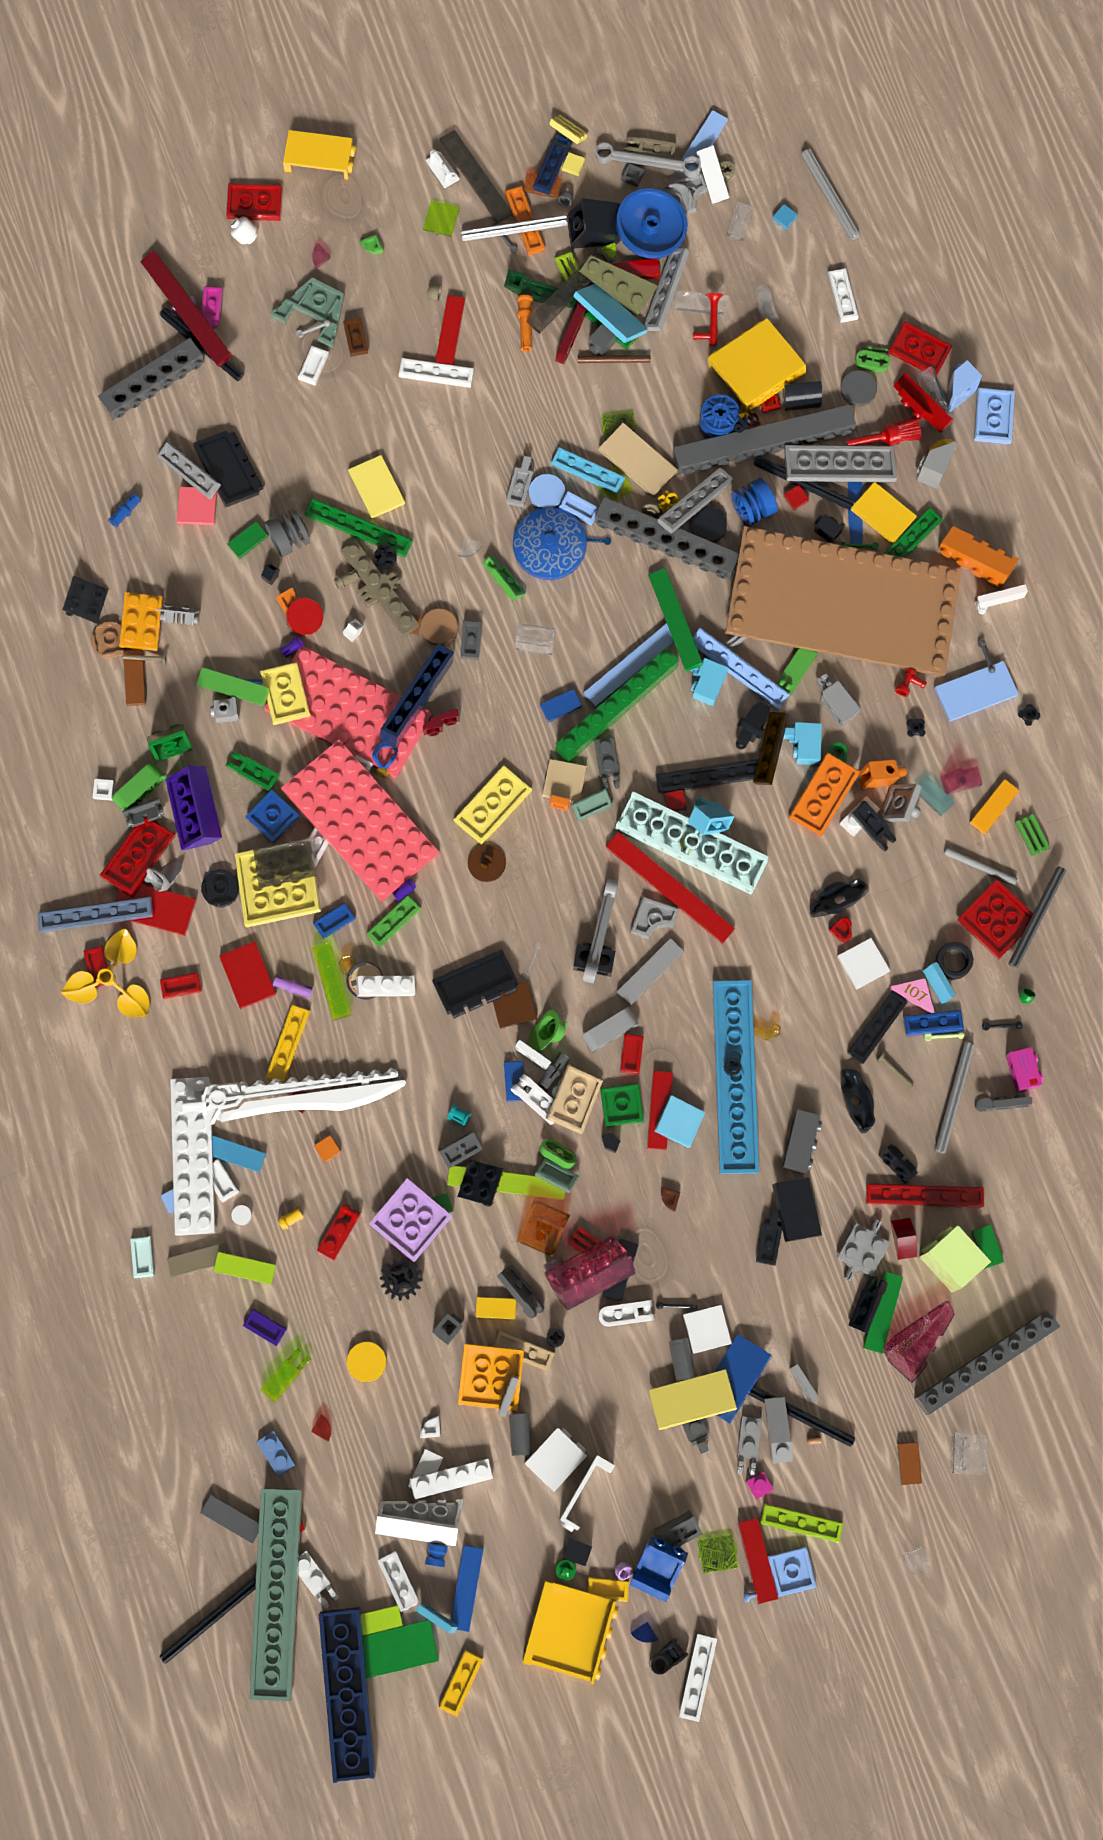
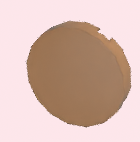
M438 608L431 610L425 614L421 621L422 636L432 645H446L453 641L457 635V620L446 609Z
M103 622L96 627L91 635V644L95 652L101 657L107 659L116 658L122 655L123 651L127 650V648L119 647L121 625L117 622Z

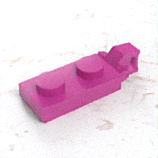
M204 286L201 313L214 329L220 323L223 288Z

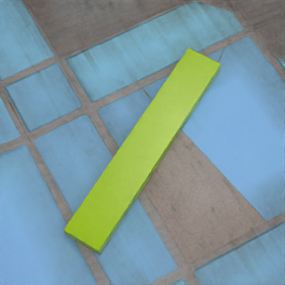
M453 1166L449 1168L447 1186L461 1187L467 1167ZM506 1172L502 1173L503 1176H501L499 1187L497 1188V1192L558 1200H564L565 1191L536 1176Z

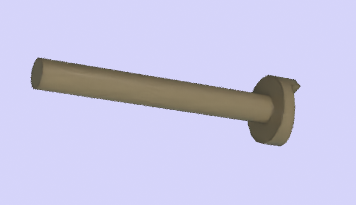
M162 653V657L122 654V659L162 661V665H166V654Z
M883 1052L876 1061H882L911 1088L913 1084L885 1058L886 1053Z

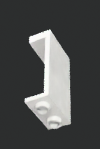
M598 1455L594 1458L560 1517V1520L563 1521L561 1526L571 1532L573 1529L578 1531L580 1527L566 1519L594 1468L597 1465L611 1473L615 1466Z

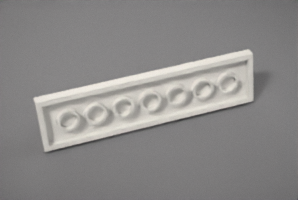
M210 1077L170 1079L175 1235L216 1233L212 1125L204 1126L203 1110L183 1112L182 1100L202 1099L201 1096L204 1094L206 1085H211Z

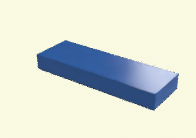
M961 1010L903 1016L906 1036L964 1030Z

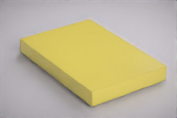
M382 455L348 469V473L371 519L405 504Z
M297 662L260 671L263 685L270 688L267 701L273 725L310 717Z

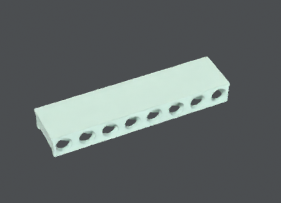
M632 792L616 824V830L752 895L768 862V856L720 833L703 835L688 823L689 818L638 793Z

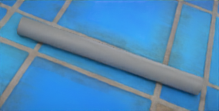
M948 847L944 853L949 857L1015 885L1018 879Z

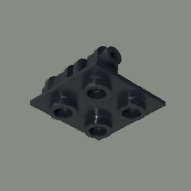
M73 576L62 610L66 611L65 614L72 617L76 615L98 624L109 589Z
M469 1160L457 1197L481 1203L487 1207L492 1206L504 1169Z

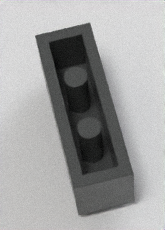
M796 1110L782 1169L805 1174L807 1170H811L813 1159L810 1158L811 1152L816 1150L818 1142L815 1139L816 1132H820L822 1121H819L820 1115Z

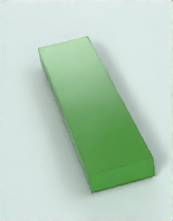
M203 667L196 683L199 687L261 706L265 705L270 688Z

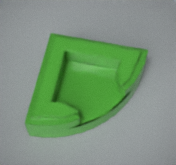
M377 235L360 240V245L367 252L373 254L384 253Z

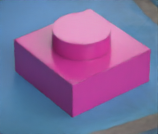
M764 1471L746 1481L756 1500L773 1490Z

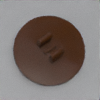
M492 845L478 846L471 852L468 858L469 872L475 879L481 882L497 880L501 877L506 867L504 854L500 849Z

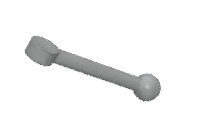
M325 320L324 323L306 330H297L296 336L302 338L308 332L324 326L329 327L331 322Z

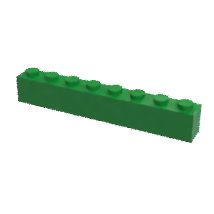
M666 647L557 742L555 751L566 762L570 763L678 668L679 659Z

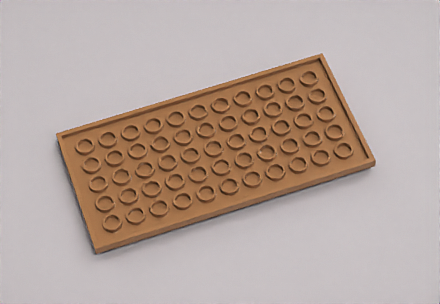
M744 526L725 634L902 669L912 668L917 672L944 677L962 569Z

